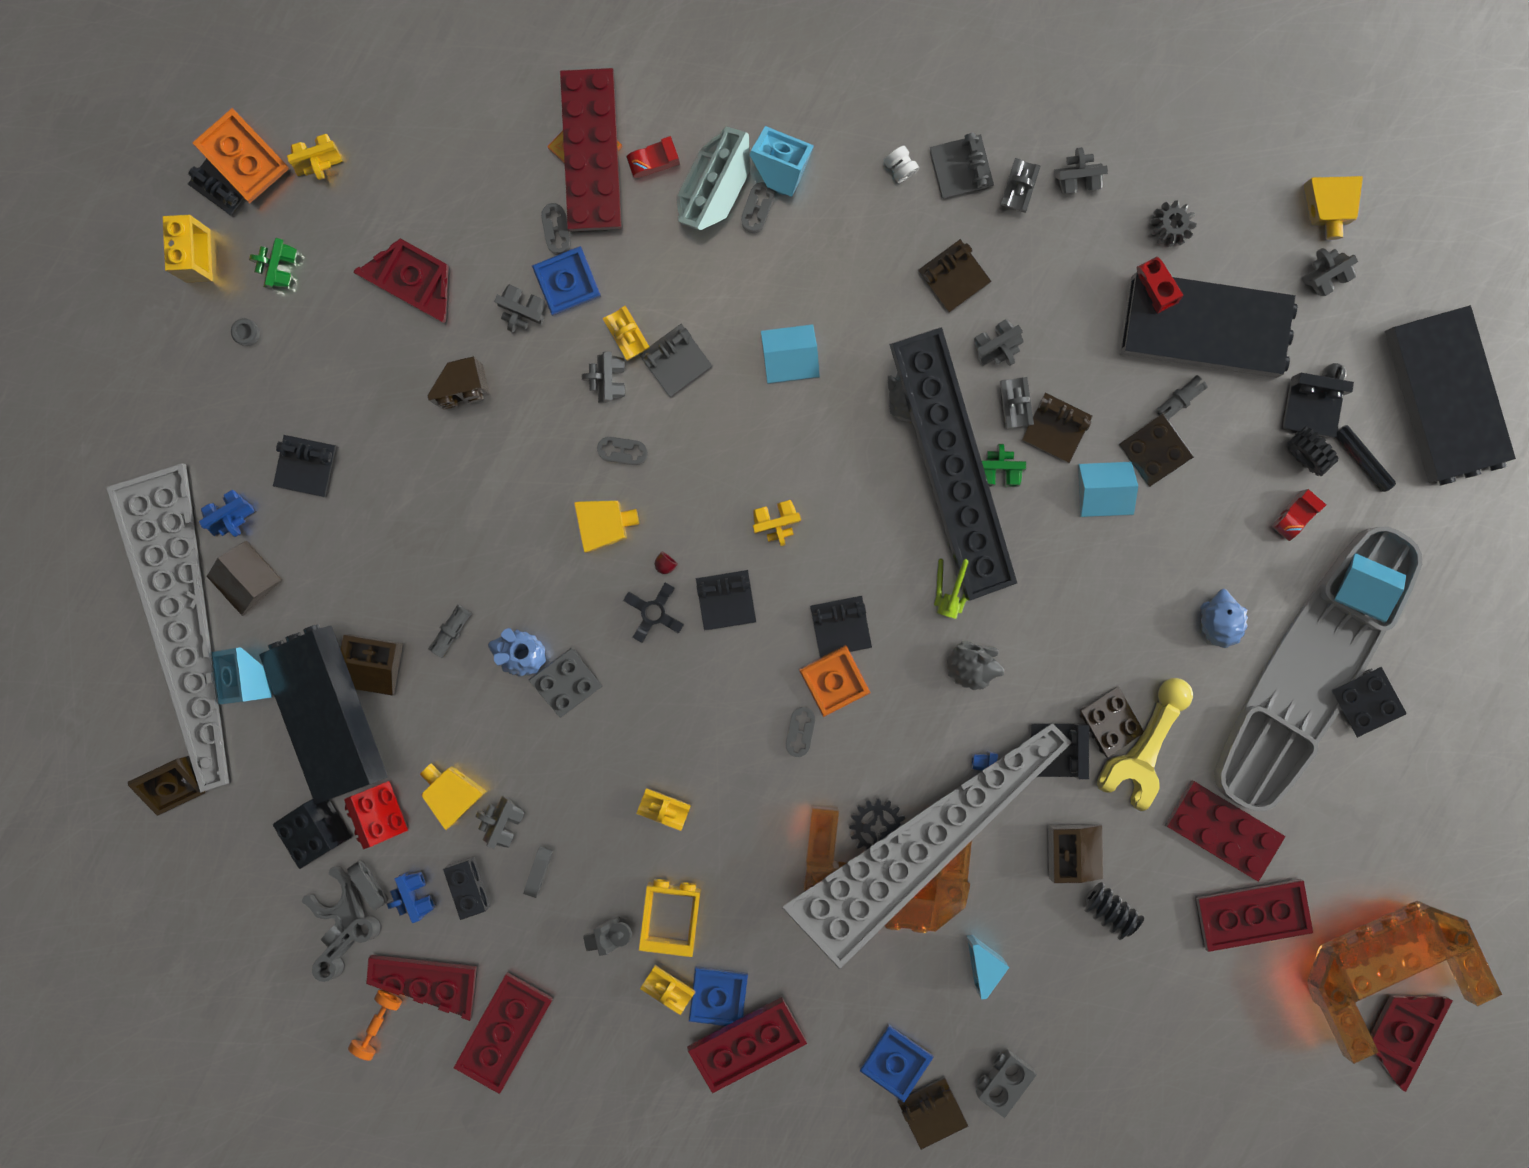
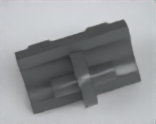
M1082 147L1076 148L1075 156L1066 158L1067 165L1076 164V167L1054 169L1055 178L1059 179L1063 193L1078 192L1077 178L1086 177L1087 190L1102 189L1103 174H1108L1107 165L1103 166L1102 163L1085 165V163L1094 162V155H1085Z
M1015 158L1000 205L1026 213L1041 165Z
M1321 248L1316 252L1317 260L1312 263L1315 270L1302 277L1304 283L1313 286L1318 295L1327 296L1335 289L1331 281L1333 277L1337 276L1340 283H1346L1356 278L1353 265L1358 260L1355 255L1349 257L1345 253L1339 254L1336 249L1328 252L1326 249Z
M508 284L502 296L497 294L494 300L497 306L513 313L510 315L503 312L501 316L502 320L509 322L507 330L514 332L517 326L526 329L528 322L522 320L521 317L542 325L544 320L542 315L545 305L544 299L531 294L525 307L518 304L523 291Z
M1007 319L998 323L995 327L999 335L995 339L991 340L986 332L974 338L978 359L982 366L993 360L997 365L1003 361L1009 366L1015 364L1013 355L1020 352L1018 345L1024 343L1021 327L1019 325L1014 327Z
M603 352V354L597 355V364H589V373L582 374V380L589 381L590 391H597L598 381V403H607L613 399L625 397L624 383L612 382V373L624 372L625 359L612 356V352Z
M1028 378L1001 380L1000 386L1006 429L1034 425Z
M501 797L497 808L489 804L486 812L477 811L476 817L482 820L478 829L486 832L483 841L487 843V847L494 849L497 845L509 848L514 834L503 828L507 821L518 825L522 820L523 810L514 805L507 797Z
M616 917L593 929L594 932L583 936L586 951L598 950L599 956H603L618 947L627 945L631 941L632 931L627 924L620 922L619 917Z

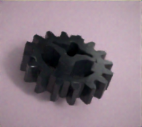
M876 798L875 804H871L869 799H867L865 808L860 805L857 806L859 814H851V818L855 820V823L849 824V829L855 830L850 837L852 840L859 839L856 844L858 849L865 846L866 851L903 825L900 822L906 818L904 815L897 816L900 810L898 806L891 809V801L887 800L883 805L880 798ZM883 810L891 814L895 822L887 821L884 818ZM873 811V815L867 821H861L868 812ZM879 818L880 823L885 827L880 829L877 839V835L871 826H875ZM861 832L868 833L872 837V844L862 837Z

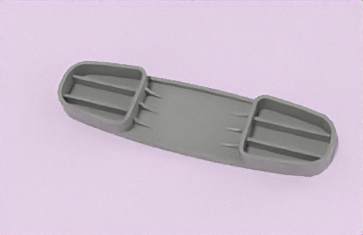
M1375 527L1360 532L1340 554L1314 589L1260 674L1223 747L1214 770V777L1219 791L1226 798L1253 811H1267L1281 801L1316 757L1318 743L1341 710L1332 690L1362 676L1384 634L1396 625L1414 588L1423 564L1419 546L1410 537L1391 527ZM1355 553L1406 575L1404 591L1385 623L1334 601Z

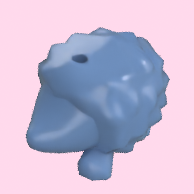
M1221 589L1211 602H1205L1200 607L1202 610L1201 614L1203 615L1201 618L1202 632L1206 634V639L1212 645L1228 648L1240 643V639L1244 636L1245 630L1248 627L1246 623L1248 616L1246 615L1247 609L1240 606L1226 589Z
M511 628L503 630L501 637L490 641L488 644L495 663L498 666L501 665L503 672H509V674L517 675L518 677L537 674L540 667L546 662L545 646L542 645L541 641L537 640L535 635H529L527 632H520L517 629L513 632Z

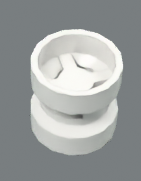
M905 146L897 148L883 160L886 167L894 172L893 177L897 183L905 181L920 168L916 161L910 159L909 151Z

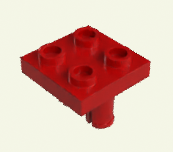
M390 781L344 799L346 804L345 811L348 810L349 812L346 814L352 819L355 827L354 834L355 836L358 835L356 840L361 843L363 850L408 831Z

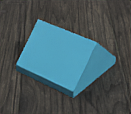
M813 324L761 331L767 384L820 377L817 342Z
M1132 462L1078 464L1080 517L1134 515L1138 483Z
M1355 553L1334 601L1385 623L1404 591L1406 575Z
M967 935L974 986L981 1000L987 999L1010 967L1002 956L973 935Z

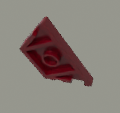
M400 238L391 244L386 251L379 252L373 256L374 259L354 270L353 273L443 324L445 323L449 266L441 260Z
M1390 995L1366 1042L1398 1088L1404 1092L1407 1091L1453 1000L1446 996Z

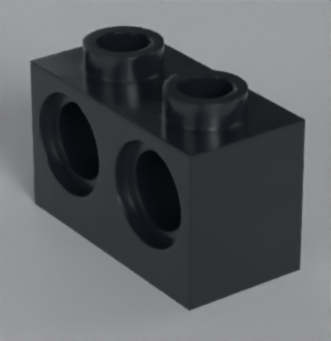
M474 856L449 864L443 869L460 920L486 912L489 909L490 903Z

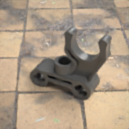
M340 866L332 867L329 870V875L337 879L342 888V895L338 904L331 908L324 907L313 894L306 895L302 899V903L308 906L317 918H333L336 921L335 925L321 938V941L328 948L312 966L313 976L321 982H326L340 976L344 969L341 957L355 942L362 943L376 938L381 929L378 919L373 916L364 915L356 885ZM366 924L369 929V932L366 934H364L361 929L362 925ZM326 962L330 964V967L328 969L330 974L326 972V969L328 967Z

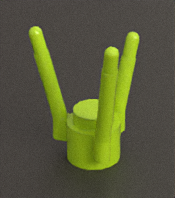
M941 558L938 560L937 588L934 605L938 606L936 613L957 619L958 612L962 613L964 604L967 601L964 594L961 599L957 595L966 572L968 560H963L952 594L945 593L944 598H942L944 560Z

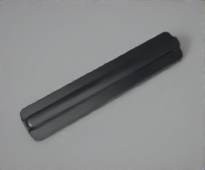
M1348 425L1342 426L1337 430L1336 437L1383 492L1391 490L1396 485V481Z

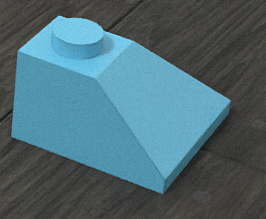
M765 126L751 149L750 157L768 188L775 190L779 194L792 197L801 180L814 145Z
M241 647L211 652L218 705L272 697V688L264 667Z

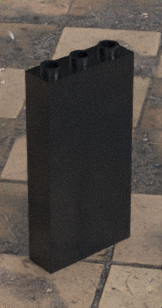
M1137 272L1131 277L1120 355L1278 378L1284 375V372H1287L1290 364V356H1287V351L1294 337L1291 323L1292 319H1295L1298 305L1295 303L1296 295L1173 277L1183 297L1176 305L1157 314L1152 305L1153 301Z
M1471 305L1395 326L1385 331L1429 483L1439 481L1440 486L1456 482L1455 476L1464 474L1465 478L1474 477L1482 474L1481 469L1490 467L1491 471L1507 467V461L1516 459Z
M319 624L303 629V635L301 632L285 637L287 641L285 643L283 640L269 644V650L259 654L315 805L388 778L331 625L320 628Z

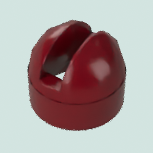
M661 551L656 557L654 565L657 572L668 574L675 569L678 563L671 556Z

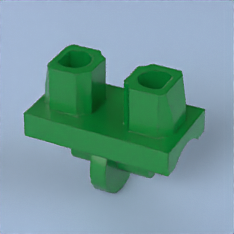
M275 238L270 259L266 258L268 248L260 246L258 255L250 254L249 257L250 261L256 263L255 273L262 274L264 265L268 266L263 287L272 289L273 286L288 288L291 273L277 270L278 262L280 260L293 264L297 249L283 244L284 240Z
M998 444L997 451H987V459H996V461H982L989 486L996 485V473H1005V486L1019 487L1022 473L1026 470V461H1004V459H1014V452L1005 451L1004 444Z

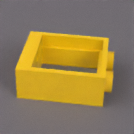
M191 215L163 216L165 271L186 283L213 282L210 229ZM173 240L174 245L169 246V241Z
M654 879L653 883L648 882L639 951L692 957L701 889L696 888V884L681 882L680 886L669 885L670 881L663 879ZM654 892L693 897L688 941L649 936Z

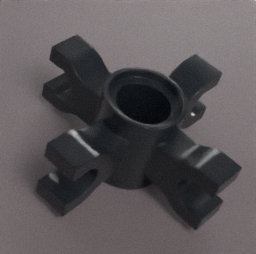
M665 582L656 599L648 602L631 592L627 593L623 601L641 611L643 619L632 638L643 643L652 626L659 623L676 633H680L684 624L668 615L665 608L666 602L675 589L673 586ZM651 605H657L661 609V616L657 620H651L647 616V609Z

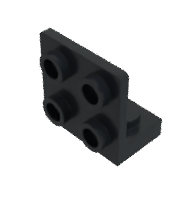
M1302 372L1292 376L1283 428L1300 431L1302 428L1307 427L1319 433L1320 436L1336 437L1343 396L1353 392L1354 382Z
M1032 723L1030 725V738L1052 723ZM1053 723L1072 743L1037 777L1089 779V725L1084 723Z
M313 799L273 823L274 829L299 869L352 838L330 800L315 805Z

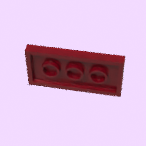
M1193 780L1165 824L1166 827L1258 882L1286 837Z
M1302 879L1196 897L1205 950L1208 952L1313 933L1305 884Z
M507 972L453 1068L500 1094L553 998Z
M783 997L687 1046V1049L713 1094L803 1047L807 1042Z

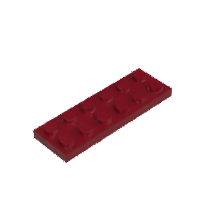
M613 68L561 70L560 82L568 231L622 229Z

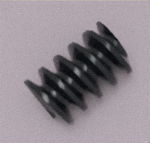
M1103 882L1098 883L1086 898L1087 905L1084 911L1088 913L1095 909L1093 918L1096 920L1103 916L1104 918L1101 922L1103 927L1108 923H1112L1109 931L1114 933L1119 929L1120 932L1117 937L1119 940L1126 936H1131L1142 925L1144 916H1138V911L1134 908L1130 909V905L1126 901L1121 902V897L1113 895V891L1110 888L1104 889L1105 884Z

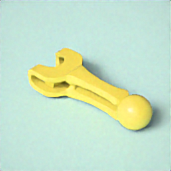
M1171 678L1162 683L1158 691L1159 702L1156 704L1154 713L1142 736L1126 755L1115 756L1109 759L1097 780L1098 789L1110 793L1115 791L1123 780L1131 778L1134 789L1130 801L1132 806L1139 811H1145L1150 807L1160 789L1159 779L1154 771L1157 755L1170 727L1180 715V711L1187 709L1193 699L1191 686L1180 678Z

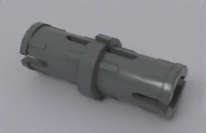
M1196 375L1182 389H1176L1170 399L1156 408V413L1160 416L1168 409L1169 411L1164 416L1169 421L1179 410L1190 406V401L1208 388L1207 384L1204 381L1195 388L1194 386L1202 380L1200 376Z
M457 604L446 623H442L439 627L441 630L428 650L443 658L454 639L459 638L460 630L472 613Z

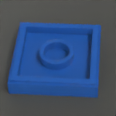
M581 246L532 265L552 316L601 297Z
M695 966L693 981L695 993L691 998L689 1022L727 1026L742 1018L748 973Z
M889 1025L861 1067L860 1072L905 1102L934 1056Z

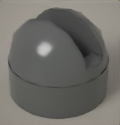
M1333 363L1324 368L1322 376L1333 378L1338 368L1337 379L1344 380L1346 370L1341 364Z

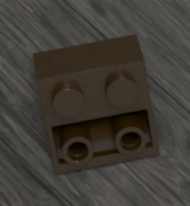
M474 356L447 362L428 393V400L438 407L442 406L443 410L457 407V402L468 400V403L483 401V396L490 395L483 364Z
M352 634L343 635L341 652L355 689L394 696L403 643Z
M1048 825L1049 879L1053 883H1084L1103 879L1102 825Z

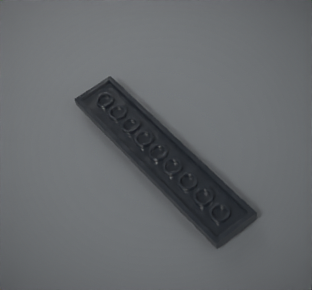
M942 327L889 344L958 573L963 560H968L966 572L961 583L966 600L971 601L1017 584Z

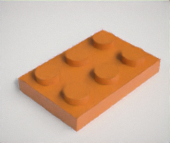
M233 108L192 142L249 204L289 170L281 158Z

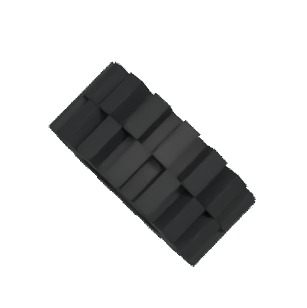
M1302 428L1287 442L1288 449L1292 451L1291 454L1297 458L1296 460L1301 462L1304 468H1308L1309 472L1315 473L1316 476H1323L1339 459L1336 451L1331 449L1332 446L1325 442L1326 439L1321 438L1319 433L1314 432L1311 428Z

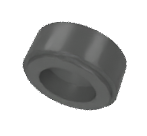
M242 318L233 323L231 336L238 344L251 346L259 339L260 330L255 322Z

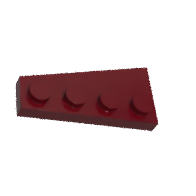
M370 955L368 958L366 984L398 996L400 994L413 998L415 1002L430 1004L438 1007L440 1011L448 1014L452 1012L462 1016V1019L470 1021L473 1012L477 966Z

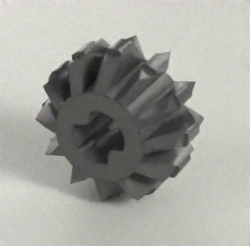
M1175 200L1171 206L1168 202H1164L1161 205V209L1157 208L1153 212L1156 218H1152L1150 224L1156 228L1151 231V235L1160 234L1161 237L1158 239V243H1162L1167 239L1168 247H1172L1175 241L1178 245H1182L1185 243V238L1190 239L1193 236L1191 229H1194L1197 223L1190 221L1195 216V213L1190 212L1187 214L1188 204L1179 208L1178 200ZM1172 219L1176 221L1175 228L1170 226Z

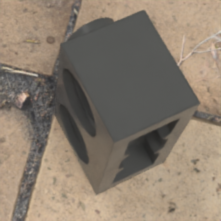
M1008 1049L1004 1054H998L992 1063L993 1069L988 1075L984 1074L976 1085L978 1098L1004 1118L1037 1075L1030 1065ZM1017 1066L1018 1072L1014 1076H1007L1005 1072L1008 1067ZM993 1088H1002L1000 1096L995 1098L989 1096Z

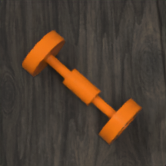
M378 990L374 997V1000L382 1007L378 1014H374L366 1030L368 1034L364 1041L354 1039L348 1047L350 1053L363 1060L371 1061L376 1053V1050L368 1043L372 1036H376L384 1020L382 1016L386 1009L396 1011L402 1003L399 997L384 990Z

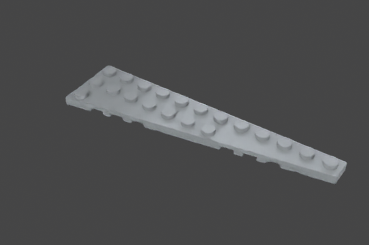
M182 463L106 488L200 792H204L229 784L187 468L186 464Z
M1052 723L784 905L782 909L840 969L1072 742Z

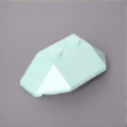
M726 126L721 131V134L712 138L700 149L677 195L678 221L681 224L702 230L727 218L750 172L748 133Z

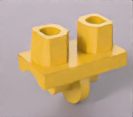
M327 134L317 136L315 139L316 146L307 148L306 144L302 142L291 145V154L287 155V158L297 176L304 174L308 176L315 173L317 179L321 180L324 179L323 170L331 168V165L343 162L341 154Z
M626 305L602 318L627 361L650 348Z
M791 500L777 503L780 518L770 520L767 506L753 510L754 533L757 534L776 529V532L766 535L768 542L779 540L780 546L786 545L785 537L794 535L792 527L784 530L781 527L801 521L799 512L796 513Z
M646 788L636 814L681 831L691 805Z
M654 965L640 987L642 991L679 1015L682 1014L695 993V990Z

